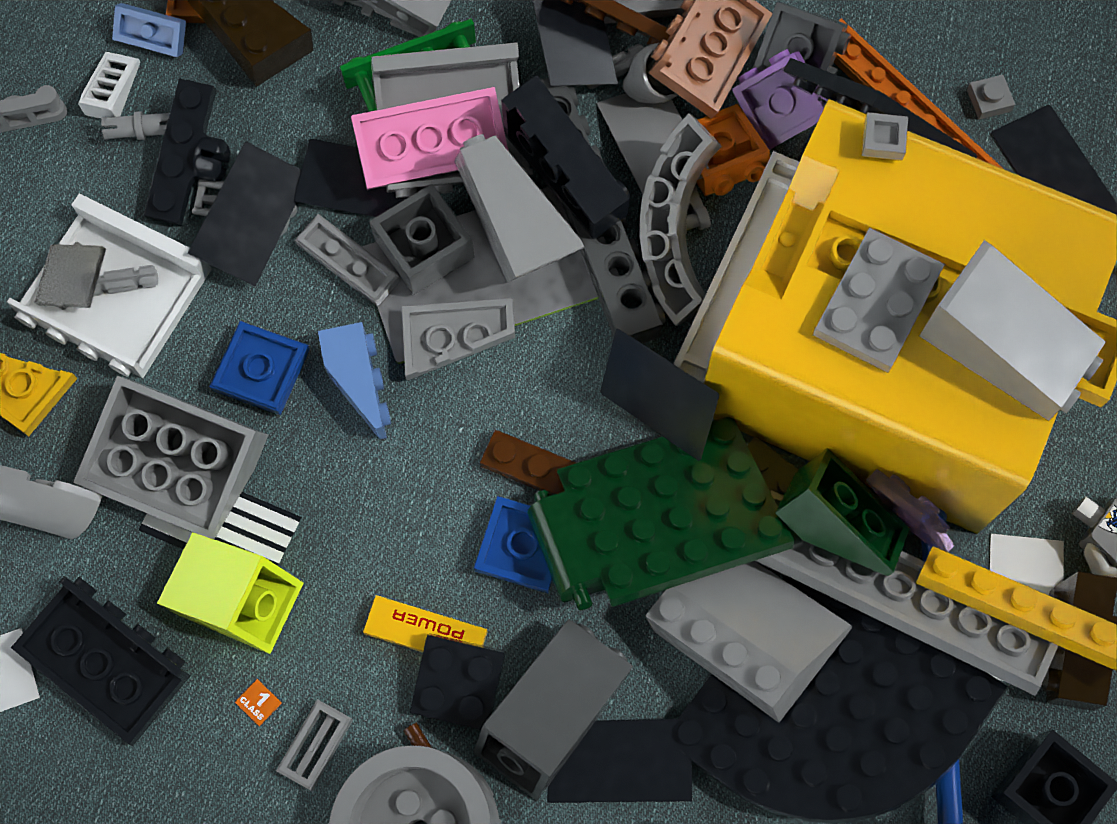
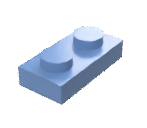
M120 3L115 5L112 40L178 57L183 54L186 20Z

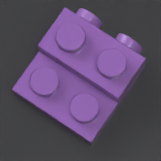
M788 49L778 53L769 59L770 67L760 73L757 67L739 76L738 80L741 84L732 88L743 112L769 150L815 125L825 107L824 104L817 100L819 96L815 95L814 92L810 95L793 86L795 78L783 71L790 58L805 63L799 51L790 54Z

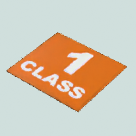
M258 679L235 701L259 727L282 704Z

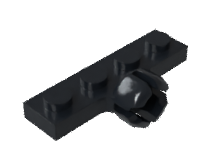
M181 78L178 80L144 211V216L147 219L182 226L194 182L199 179L213 182L221 181L227 172L226 168H221L222 162L229 163L230 147L223 139L207 135V127L217 92L216 88L212 85Z

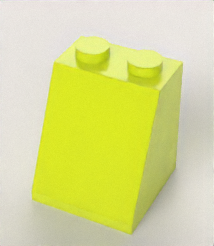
M192 532L157 604L183 618L271 654L304 583L261 555Z

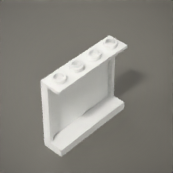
M79 193L72 203V207L78 216L22 300L18 302L9 298L7 303L17 313L14 318L25 326L34 329L36 325H39L47 330L46 334L53 340L63 345L67 341L78 345L77 350L86 357L95 361L101 357L109 361L108 366L121 375L128 377L130 373L144 378L212 268L208 263L188 254L189 247ZM153 265L158 273V285L155 287L143 288L142 285H138V289L108 293V290H104V294L94 296L88 295L84 288V276L87 274L99 273L100 276H103V273L106 271L133 267L137 271L140 266Z

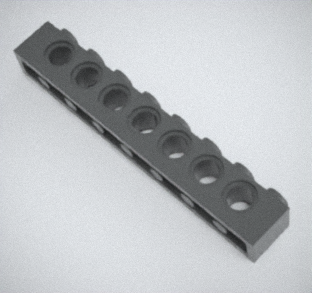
M549 78L541 80L590 145L587 137L590 135L589 125L585 115L579 116L575 106L578 105V99L573 85L550 86ZM597 145L591 146L594 152L601 158ZM562 203L571 228L584 245V248L580 251L613 338L617 328L640 343L660 338L662 324L666 322L665 315L660 303H654L649 291L653 289L647 270L641 271L637 259H640L637 244L634 238L628 239L624 230L627 227L626 217L593 239ZM603 236L611 237L614 240V242L611 244H602L598 242L597 239ZM613 268H622L627 274L618 277L612 275L609 271ZM631 299L637 301L640 306L636 309H628L622 305V302Z

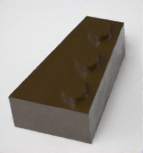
M1076 572L1055 586L1054 590H1051L1049 596L1117 624V616L1113 615L1117 593V577ZM1058 646L1042 682V689L1047 692L1046 703L1093 711L1107 706L1113 669Z

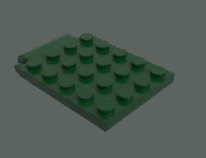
M729 417L712 421L700 461L665 437H660L557 469L565 492L549 496L548 491H539L534 495L535 503L528 509L529 519L560 599L564 603L574 600L578 610L590 608L593 604L590 594L599 591H606L611 606L614 607L792 549L794 539L786 523L776 514L778 507L735 420Z

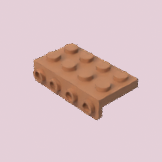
M684 0L680 6L684 13L682 16L677 14L666 29V33L670 37L667 41L662 39L652 53L651 58L655 62L648 74L712 119L722 107L772 16L769 10L755 0Z

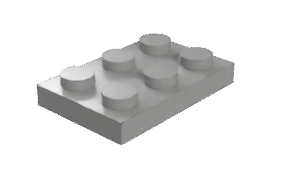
M869 227L819 320L813 336L888 373L945 264Z

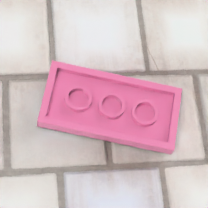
M495 87L351 116L367 190L387 186L388 184H397L458 171L455 159L460 152V148L464 146L463 142L480 134H484L485 139L496 136L508 150Z

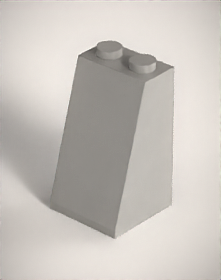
M480 134L463 142L464 146L460 148L455 164L507 282L559 261L584 248L582 240L496 136L485 139L484 134Z
M985 240L938 304L919 337L1048 421L1059 410L1067 413L1075 404L1081 394L1075 387L1082 377L1088 381L1103 362V359L1097 355L1106 343V341Z

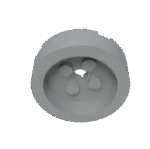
M401 746L374 755L362 763L348 777L335 799L329 824H414L418 820H423L427 824H501V819H499L493 797L494 794L484 777L469 763L453 754L424 746Z

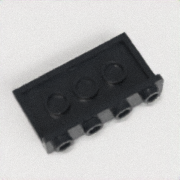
M63 576L59 581L63 587L11 646V649L127 744L134 746L191 676L181 668L186 661L168 647L163 653L152 645V642L156 639L155 636L138 623L133 629L122 621L127 614L109 600L104 605L93 598L97 590L82 578L78 577L73 582L66 576Z

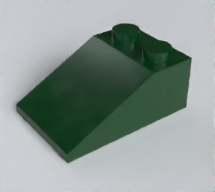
M828 448L795 473L776 511V514L786 523L787 527L793 530L803 541L886 576L894 573L910 529Z

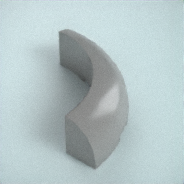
M690 113L675 127L660 150L661 154L655 163L652 174L647 178L640 212L642 258L646 263L654 294L675 326L681 325L696 316L706 295L695 276L689 259L686 243V218L691 194L700 174L710 159L722 147L712 134Z
M0 465V520L38 529L70 540L79 537L88 528L101 502V494L59 480L55 482L36 479L35 482L30 481L31 475L28 472Z

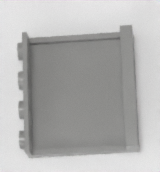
M518 43L371 57V69L376 109L381 110L495 87L503 123L501 99L520 87L517 60L519 58ZM506 137L509 153L530 177L533 175V169H529V163ZM459 171L397 184H388L386 188L387 193L395 192L396 198H406L417 193V189H424L430 184H433L439 194L453 192L454 185H463L464 182Z

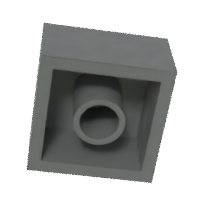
M430 184L369 221L374 240L413 295L475 258L471 237L433 184Z

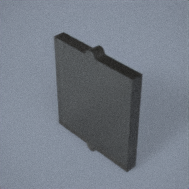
M75 242L73 245L51 244L34 303L38 306H56L62 310H66L67 307L90 308L106 248L103 246L82 245L79 242Z

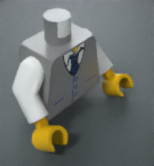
M1085 496L1072 512L1073 516L1089 526V529L1079 541V545L1084 550V557L1092 574L1117 577V496L1110 500L1104 508Z

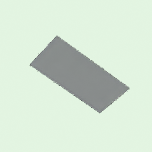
M625 93L598 102L597 105L643 194L647 178L652 174L655 163L661 154L660 150L663 144L673 132V129L682 121V118L672 100L654 104L638 102Z

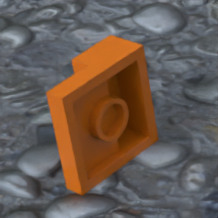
M738 103L720 110L712 119L709 116L698 119L722 145L707 163L709 169L707 170L705 167L700 174L702 179L696 182L703 194L708 196L715 193L718 196L729 193L733 189L734 184L744 180L749 182L759 181L770 159V150Z

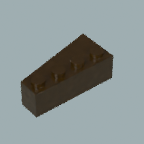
M187 0L256 87L313 51L311 29L273 0Z

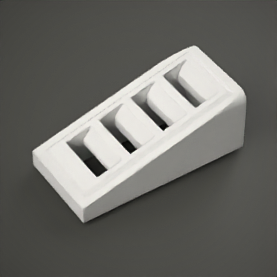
M105 52L80 97L78 105L83 113L100 119L102 117L121 116L139 68L140 60L138 58ZM113 63L126 66L125 70L111 68ZM109 74L120 77V79L113 80L107 77ZM104 85L115 87L113 91L103 89ZM100 96L109 97L107 101L99 99Z

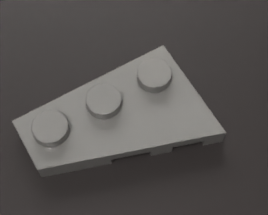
M512 298L402 306L405 377L407 381L515 338Z

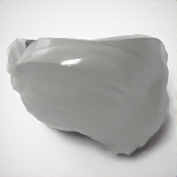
M659 43L650 44L637 53L631 63L627 76L623 80V90L629 97L638 102L662 103L678 96L674 91L648 74L655 62L651 55Z

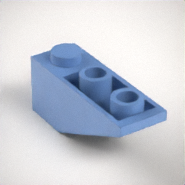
M362 322L318 331L324 367L329 378L379 439L387 438L385 425H390L391 420L387 403H380L378 391L384 390L380 367L373 369L371 356L377 355L373 333L366 334Z

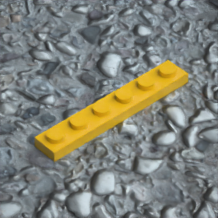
M932 546L916 584L1117 671V624Z

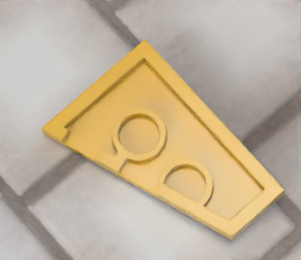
M0 353V416L29 437L77 380V377L73 373L62 370L56 371L43 367L38 363L21 361Z

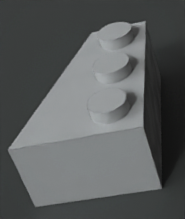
M333 0L332 3L343 6L345 1L362 7L361 14L372 17L375 12L392 19L390 22L391 26L421 37L435 32L451 0Z

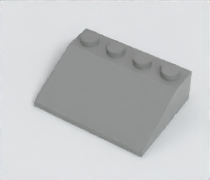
M117 376L73 483L191 532L215 539L254 472L268 434L139 382Z
M756 561L666 589L645 615L656 634L777 722L782 720L852 628L849 623Z

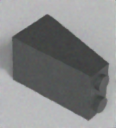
M568 619L485 722L473 753L534 800L538 801L593 723L625 682L633 665L628 662L626 656L621 651L613 647H607L596 639L595 634L587 626L576 624L571 619Z

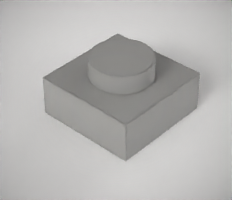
M1004 75L971 82L967 88L978 120L1012 112L1015 106Z
M867 112L864 121L862 156L903 160L906 154L908 117Z

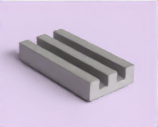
M317 699L276 771L313 791L353 719ZM321 713L328 714L296 771L294 772L289 769ZM337 719L340 721L308 779L303 777L334 721Z

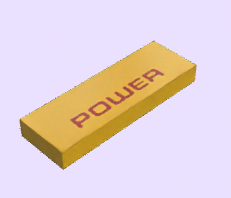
M376 595L363 633L423 652L426 637L429 633L484 645L488 630Z

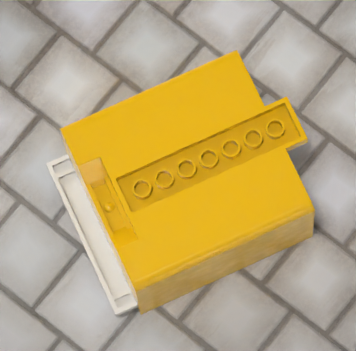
M828 99L800 162L775 151L772 152L675 359L674 365L719 393V400L713 417L714 420L725 417L735 420L740 431L753 437L756 436L764 442L808 461H811L828 448L866 486L916 508L920 504L935 506L947 514L946 521L978 534L1029 486L1058 412L1049 421L919 337L938 304L985 240L1106 341L1097 355L1103 359L1097 371L1088 381L1082 377L1075 389L1081 392L1079 399L1098 407H1103L1110 400L1117 381V320L1099 313L1097 310L1117 261V214L910 131H907L906 154L903 160L862 156L864 121L867 114ZM869 227L945 264L888 373L813 336L819 320Z

